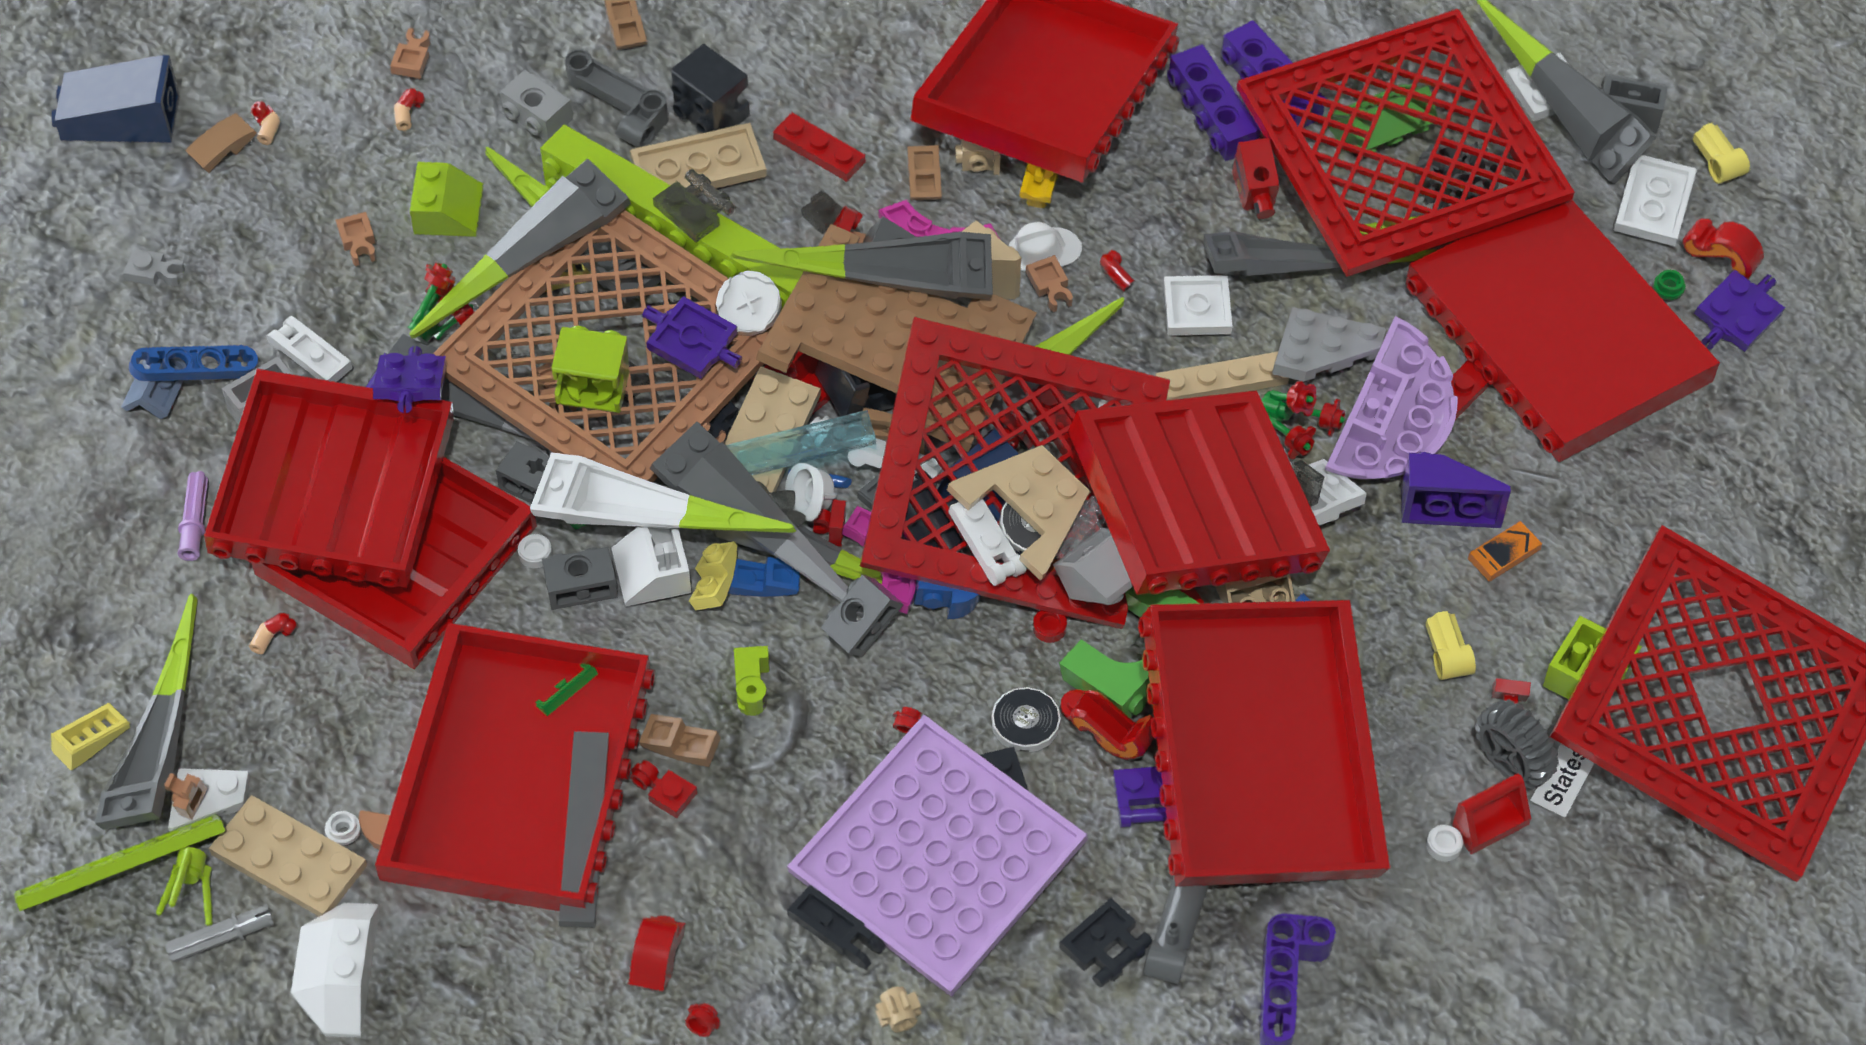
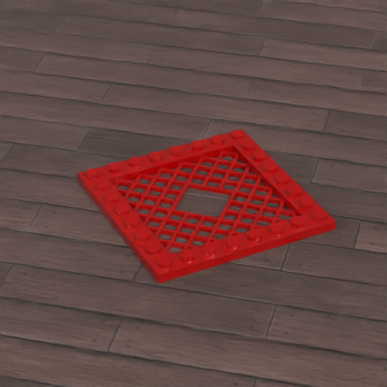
M1459 9L1237 81V91L1264 137L1270 139L1271 148L1346 277L1573 199L1575 191ZM1435 51L1448 55L1445 64L1429 60L1431 52ZM1404 60L1420 64L1417 74L1401 69ZM1451 60H1452V62H1453V64L1455 65L1456 68H1453V67H1450V66H1449L1450 63H1451ZM1425 66L1441 71L1438 80L1422 76ZM1377 69L1393 74L1389 83L1373 78ZM1448 73L1462 78L1459 87L1444 83L1445 74ZM1397 76L1414 80L1410 90L1394 85ZM1349 78L1365 83L1361 92L1345 87ZM1418 82L1435 87L1432 95L1428 96L1416 92L1415 89ZM1465 83L1467 84L1470 91L1463 89ZM1370 85L1386 89L1382 99L1366 94ZM1324 87L1336 91L1337 94L1334 101L1319 97L1320 89ZM1439 89L1454 93L1453 102L1449 103L1437 99L1436 96ZM1391 91L1407 96L1403 106L1387 101ZM1342 94L1358 99L1354 108L1338 103ZM1460 96L1476 101L1473 110L1457 105ZM1293 97L1309 101L1306 110L1290 106ZM1412 98L1428 103L1424 112L1408 108ZM1363 101L1379 105L1375 115L1359 110ZM1314 103L1330 108L1327 117L1311 113ZM1432 105L1449 110L1446 118L1442 119L1430 115ZM1384 107L1442 126L1425 169L1366 149ZM1479 107L1482 108L1485 114L1478 112ZM1335 110L1351 115L1348 124L1331 119ZM1453 112L1470 117L1467 125L1463 126L1451 122L1450 119ZM1291 114L1302 117L1299 126H1297ZM1356 117L1372 122L1368 131L1352 126ZM1307 119L1323 124L1320 133L1303 129ZM1474 119L1491 124L1488 133L1472 129L1471 126ZM1328 126L1344 131L1341 140L1324 135ZM1447 128L1463 133L1460 143L1443 137ZM1494 129L1499 135V137L1492 135ZM1351 133L1365 138L1362 147L1346 143L1348 134ZM1468 135L1484 140L1481 150L1465 145ZM1304 137L1316 140L1313 149L1310 148ZM1321 142L1337 147L1333 157L1317 152ZM1489 142L1506 147L1502 157L1486 152ZM1440 144L1456 149L1453 159L1436 154ZM1342 149L1358 154L1354 164L1338 159ZM1461 151L1477 156L1474 166L1458 161ZM1508 153L1511 154L1514 161L1507 159ZM1363 156L1379 161L1375 171L1359 166ZM1482 158L1499 163L1495 173L1479 168ZM1318 160L1330 164L1326 173ZM1433 161L1450 166L1447 174L1443 175L1430 171ZM1384 163L1401 168L1397 178L1380 173ZM1504 165L1520 170L1517 180L1500 175ZM1335 166L1351 171L1347 180L1331 175ZM1454 168L1471 173L1468 182L1452 178L1451 175ZM1405 170L1422 175L1418 185L1401 180ZM1359 173L1371 177L1372 180L1369 187L1353 183L1355 174ZM1476 175L1492 180L1489 190L1472 184ZM1426 177L1443 182L1439 192L1423 187ZM1377 180L1393 185L1390 195L1373 189ZM1497 182L1509 185L1494 191ZM1332 184L1344 187L1340 197ZM1448 184L1464 189L1461 199L1444 194ZM1398 187L1415 192L1411 202L1395 197ZM1349 189L1365 194L1361 204L1345 199ZM1469 191L1480 195L1466 200ZM1419 194L1436 199L1432 209L1416 204ZM1370 196L1386 201L1383 211L1366 206ZM1441 201L1452 204L1437 210ZM1391 203L1408 209L1404 218L1388 213ZM1347 208L1358 211L1355 220L1352 219ZM1412 211L1424 214L1409 220ZM1363 213L1379 218L1376 228L1359 223ZM1384 220L1395 223V225L1381 229Z
M914 317L910 328L859 567L977 593L978 595L1123 629L1128 611L1125 593L1119 602L1112 605L1070 599L1060 578L1056 576L1058 574L1056 569L1050 573L1047 572L1041 581L1029 569H1026L1024 574L1017 577L1013 575L1008 576L1005 582L994 586L974 554L971 556L958 553V551L965 547H968L970 551L971 549L948 513L949 507L947 503L956 498L949 495L943 499L934 484L946 477L951 482L956 480L957 478L953 473L966 465L972 473L978 471L973 461L1025 431L1035 447L1046 446L1057 439L1066 452L1057 460L1063 463L1070 458L1080 472L1075 477L1078 480L1084 478L1091 488L1083 466L1076 456V449L1072 450L1063 437L1064 434L1068 433L1070 425L1059 431L1050 416L1063 409L1072 422L1075 414L1069 405L1080 398L1083 399L1089 409L1097 408L1090 397L1109 401L1099 408L1166 401L1170 379ZM939 360L948 362L937 368ZM961 365L979 369L980 371L968 377ZM954 367L962 381L949 388L940 374ZM993 373L1012 377V379L1000 384ZM986 374L994 389L981 396L972 382ZM934 380H936L943 392L931 398ZM1025 381L1044 386L1032 392ZM1018 382L1027 396L1013 403L1005 389ZM967 386L975 400L962 407L953 393ZM1057 389L1077 394L1064 400ZM1050 390L1059 404L1045 411L1037 397ZM999 393L1008 407L994 415L985 401ZM948 397L956 411L942 418L933 404ZM1031 401L1040 416L1027 423L1018 411V408ZM980 405L989 419L975 426L966 412ZM929 409L937 422L924 429ZM1012 412L1021 427L1007 434L998 420ZM961 416L969 430L955 437L946 423ZM1044 420L1053 435L1040 442L1031 430V427ZM993 424L1002 438L988 445L979 431ZM941 427L950 441L936 449L927 434ZM974 435L982 450L969 457L960 442ZM923 440L930 453L918 459ZM954 446L963 461L949 468L940 454ZM935 458L944 472L929 479L921 465ZM916 470L924 483L911 491ZM928 488L937 503L923 510L914 496ZM993 491L987 494L989 499L985 503L987 507L993 504L1001 515L1003 506ZM1094 492L1088 495L1085 503L1095 498ZM910 502L918 514L905 521L908 503ZM1083 505L1080 513L1087 523L1075 530L1071 527L1063 543L1072 539L1076 547L1082 542L1077 535L1088 528H1091L1094 533L1099 530L1097 523L1104 519L1103 514L1092 519ZM942 508L950 523L936 530L927 515ZM922 519L931 534L916 541L907 527ZM954 527L964 542L949 549L940 535ZM902 532L908 540L901 539ZM935 539L940 548L925 544ZM1060 550L1056 555L1058 560L1064 557Z
M1661 525L1549 737L1797 882L1806 870L1866 741V643ZM1690 582L1696 596L1682 598L1677 584ZM1669 587L1674 600L1661 602ZM1721 600L1726 614L1712 616L1706 601ZM1699 603L1704 618L1690 620L1685 605ZM1677 607L1683 622L1669 624L1663 609ZM1656 612L1661 626L1648 628ZM1749 616L1756 631L1742 633L1737 618ZM1729 620L1734 635L1720 637L1715 622ZM1707 624L1713 639L1699 642L1694 626ZM1686 628L1691 643L1677 646L1672 631ZM1664 632L1670 647L1656 650L1650 635ZM1780 634L1786 649L1772 651L1767 636ZM1643 637L1648 651L1634 654ZM1759 638L1765 653L1751 655L1745 640ZM1738 642L1743 657L1729 659L1724 644ZM1716 646L1722 661L1707 663L1702 648ZM1694 650L1700 665L1686 667L1680 652ZM1809 651L1816 666L1803 669L1797 653ZM1673 654L1678 669L1664 672L1658 656ZM1789 655L1795 670L1781 673L1776 657ZM1651 658L1656 673L1642 676L1637 660ZM1767 659L1773 675L1760 677L1754 662ZM1746 663L1769 723L1712 734L1689 674ZM1628 664H1630L1634 678L1621 680ZM1840 669L1846 684L1833 686L1827 671ZM1819 673L1825 688L1811 690L1806 675ZM1681 676L1687 691L1673 694L1667 678ZM1798 677L1804 692L1790 695L1784 679ZM1659 680L1665 695L1651 698L1645 682ZM1776 681L1782 696L1768 699L1763 683ZM1637 684L1643 700L1629 702L1623 687ZM1616 690L1621 704L1607 706ZM1847 691L1842 703L1840 704L1836 693ZM1828 694L1834 710L1820 712L1815 697ZM1690 698L1695 713L1681 716L1676 700ZM1807 699L1813 714L1799 717L1793 701ZM1668 702L1673 718L1659 720L1654 704ZM1785 703L1791 718L1777 721L1771 705ZM1646 706L1652 722L1637 724L1632 709ZM1624 710L1630 726L1615 729L1610 713ZM1601 717H1603L1606 726L1599 723ZM1835 717L1828 731L1824 719ZM1699 720L1704 735L1690 738L1684 722ZM1816 721L1821 736L1808 739L1802 723ZM1677 724L1682 740L1668 742L1662 727ZM1794 725L1800 740L1786 743L1780 727ZM1654 728L1660 744L1646 747L1640 731ZM1772 729L1778 745L1764 747L1759 731ZM1633 733L1637 745L1621 735ZM1751 733L1757 749L1743 752L1737 736ZM1729 738L1735 753L1721 756L1715 740ZM1707 742L1713 758L1699 760L1693 745ZM1822 743L1815 757L1811 745ZM1685 746L1691 762L1677 765L1671 749ZM1803 747L1809 763L1795 765L1789 749ZM1663 751L1667 762L1652 753ZM1781 751L1787 767L1774 770L1768 754ZM1760 756L1765 772L1752 774L1746 758ZM1738 760L1744 776L1729 778L1724 762ZM1716 764L1722 780L1708 783L1702 767ZM1694 769L1698 780L1682 771ZM1810 769L1804 783H1802L1798 772ZM1791 774L1796 790L1782 792L1776 776ZM1769 778L1775 794L1760 796L1755 780ZM1747 782L1753 798L1738 801L1733 785ZM1725 787L1729 799L1713 789ZM1797 796L1790 811L1786 798ZM1777 800L1783 817L1769 819L1763 803ZM1756 805L1760 817L1744 807ZM1783 823H1784V826H1783L1782 830H1781L1780 828L1774 826V825H1778V824H1783Z

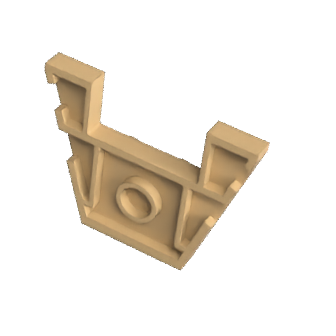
M1042 445L949 483L947 491L968 511L989 492L994 490L1026 520L1041 537L1020 555L1019 560L1040 581L1045 577L1090 492Z

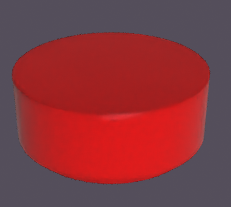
M1043 610L1036 613L1033 619V632L1039 640L1046 643H1054L1065 636L1067 631L1066 616Z

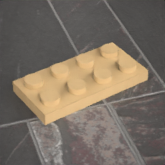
M750 123L630 150L631 160L634 165L687 195L767 177L766 167Z
M760 366L724 444L773 499L818 402L821 389Z
M253 795L249 797L224 828L225 832L220 833L209 847L212 856L317 916H321L335 908L367 867L366 859Z

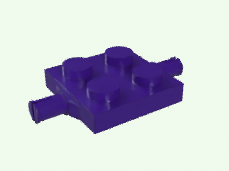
M1734 270L1696 308L1694 314L1707 323L1712 330L1702 339L1704 346L1708 344L1707 349H1712L1723 339L1746 352L1782 315L1785 307L1767 293L1776 285L1774 277L1770 280L1772 275H1765L1756 285Z
M684 296L674 308L666 313L658 311L651 307V305H647L644 309L642 317L657 324L655 332L646 342L647 349L700 379L718 360H722L735 369L740 365L742 356L727 349L729 343L738 333L735 324Z
M411 346L408 350V356H403L400 353L380 355L373 384V399L399 401L397 408L402 413H404L405 406L406 413L411 411L413 401L441 400L446 372V356H436L431 353L422 354V349L416 346L415 352L414 346Z

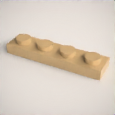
M1278 352L1155 373V376L1170 379L1167 400L1253 391L1287 385L1289 380L1287 377L1273 375Z

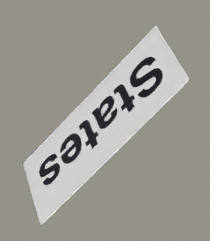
M1560 744L1557 750L1558 755L1556 756L1559 760L1557 771L1552 775V778L1537 787L1530 801L1566 817L1594 763Z

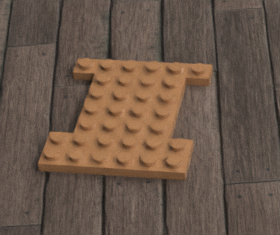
M830 224L818 246L854 244L859 242L860 236ZM804 271L761 345L756 360L786 373L796 354L800 351L897 393L910 328L914 317L1023 343L1037 312L995 294L990 299L972 298L968 307L965 308L936 295ZM939 360L937 368L948 362ZM961 365L968 377L980 371L979 369ZM954 367L940 374L949 388L962 381ZM993 373L999 383L1003 384L1006 376ZM986 374L972 382L981 396L994 389ZM934 380L931 398L943 392L936 380ZM967 386L953 393L962 407L975 400ZM997 394L985 401L989 408H991ZM948 397L933 404L942 418L956 411ZM980 405L966 412L975 426L982 423L987 416ZM929 409L924 429L937 422ZM961 416L946 423L955 437L969 430ZM941 427L928 434L946 443L950 441ZM974 435L960 442L963 449L969 452L975 440Z

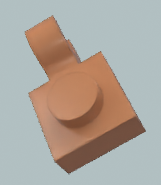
M170 773L164 785V788L173 793L172 806L177 813L192 820L207 790L203 781L188 773L183 781L177 778L175 774Z

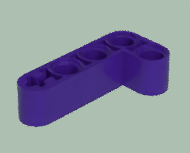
M1277 914L1269 920L1264 942L1260 1045H1292L1296 1029L1298 960L1320 962L1331 955L1336 930L1333 923L1327 918ZM1283 933L1289 936V938L1279 939L1275 934ZM1311 937H1321L1325 942H1315ZM1281 965L1287 968L1288 971L1280 972L1273 967ZM1281 998L1286 1001V1004L1278 1005L1272 1002L1271 999ZM1275 1024H1281L1280 1037L1275 1036Z

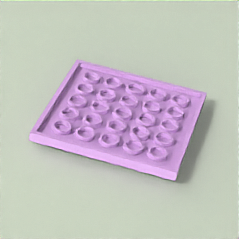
M923 715L790 862L787 868L789 873L806 886L812 885L865 923L864 926L881 938L888 949L952 997L1087 841V834L927 716Z

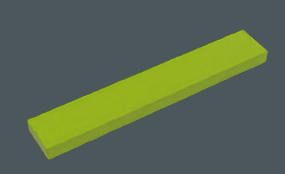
M218 814L208 816L17 890L14 893L19 911L25 910L225 832L224 826Z

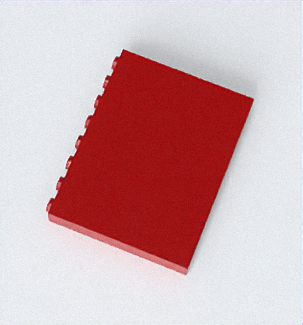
M986 0L913 96L910 121L1083 183L1090 172L1094 173L1096 171L1100 156L1108 153L1113 137H1119L1124 121L1131 119L1136 103H1142L1146 88L1154 85L1158 71H1163L1167 64L1169 54H1175L1180 41V37L1176 36L1178 23L1112 0Z
M1573 200L1465 236L1409 264L1405 282L1409 292L1417 296L1425 306L1427 313L1435 318L1444 328L1446 335L1459 345L1467 360L1470 362L1480 361L1484 366L1482 368V375L1486 382L1496 388L1505 404L1514 409L1520 416L1524 426L1528 430H1532L1541 441L1543 448L1548 453H1551L1558 462L1712 383L1720 364Z
M1350 600L1150 605L1139 618L1138 630L1140 637L1144 638L1146 650L1143 652L1142 661L1144 670L1149 673L1150 683L1147 686V700L1150 705H1153L1154 717L1151 721V733L1153 738H1157L1158 744L1155 765L1157 771L1161 772L1163 785L1160 787L1159 795L1161 805L1166 807L1167 819L1164 822V836L1167 841H1170L1171 854L1168 859V868L1170 875L1175 878V886L1379 878L1388 871L1390 864Z
M448 623L375 862L379 881L559 911L560 904L585 909L587 903L594 904L596 888L597 897L599 891V884L592 882L595 871L603 873L607 861V852L604 851L606 841H612L614 836L615 821L612 820L614 810L619 811L622 806L623 790L620 789L622 780H628L631 771V759H628L630 750H636L638 745L639 729H636L638 720H644L646 715L647 699H644L646 689L652 690L654 684L655 670L650 669L649 656ZM581 664H589L595 667L598 675L550 715L546 716L536 706L535 702L538 699L545 702L560 690L554 686L564 678L568 683L584 669L580 666ZM574 732L609 733L605 795L578 893L561 890Z

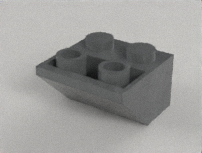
M1605 73L1602 90L1636 114L1653 133H1658L1665 106L1667 84Z

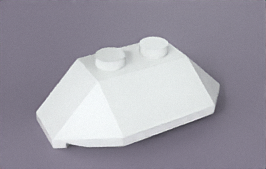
M342 903L301 927L291 994L307 1015L315 1022L320 1031L327 1037L362 1038L380 911L379 904Z

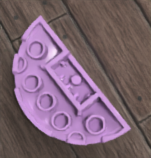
M1396 316L1394 317L1325 470L1358 479L1395 477L1405 474L1409 453L1428 452L1436 454L1446 442L1453 428L1457 413L1458 397L1454 396L1451 384L1453 374L1444 356L1438 357L1428 345V337L1408 322Z

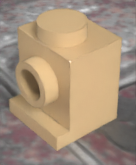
M962 139L961 145H955L956 164H962V171L980 172L983 170H993L994 175H1000V153Z

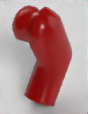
M1110 250L1107 254L1104 253L1101 256L1100 265L1113 282L1124 292L1135 280L1120 265L1122 262L1121 255L1115 250Z

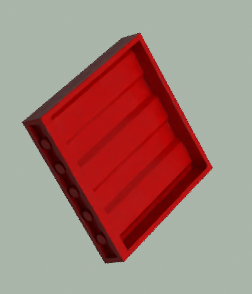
M256 369L204 534L207 553L222 559L232 557L246 560L252 564L267 563L278 565L286 570L301 569L312 571L321 576L336 575L346 577L355 582L365 580L377 582L390 588L396 586L407 588L454 421L452 402L444 400L413 401L411 411L406 413L405 406L404 413H402L397 408L399 401L373 399V388Z
M1257 390L1077 410L1068 433L1136 595L1146 593L1160 594L1164 591L1176 589L1190 590L1205 585L1220 586L1227 582L1242 580L1250 582L1257 578L1272 576L1280 578L1287 574L1301 572L1310 574L1321 568L1330 552L1329 546Z
M443 457L407 588L400 586L390 588L377 582L365 580L355 582L346 577L336 575L321 576L312 571L301 569L286 570L278 565L267 563L252 564L256 576L415 670L444 636L448 623H455L517 551L519 542L535 530L537 523L536 517L530 510L531 506Z

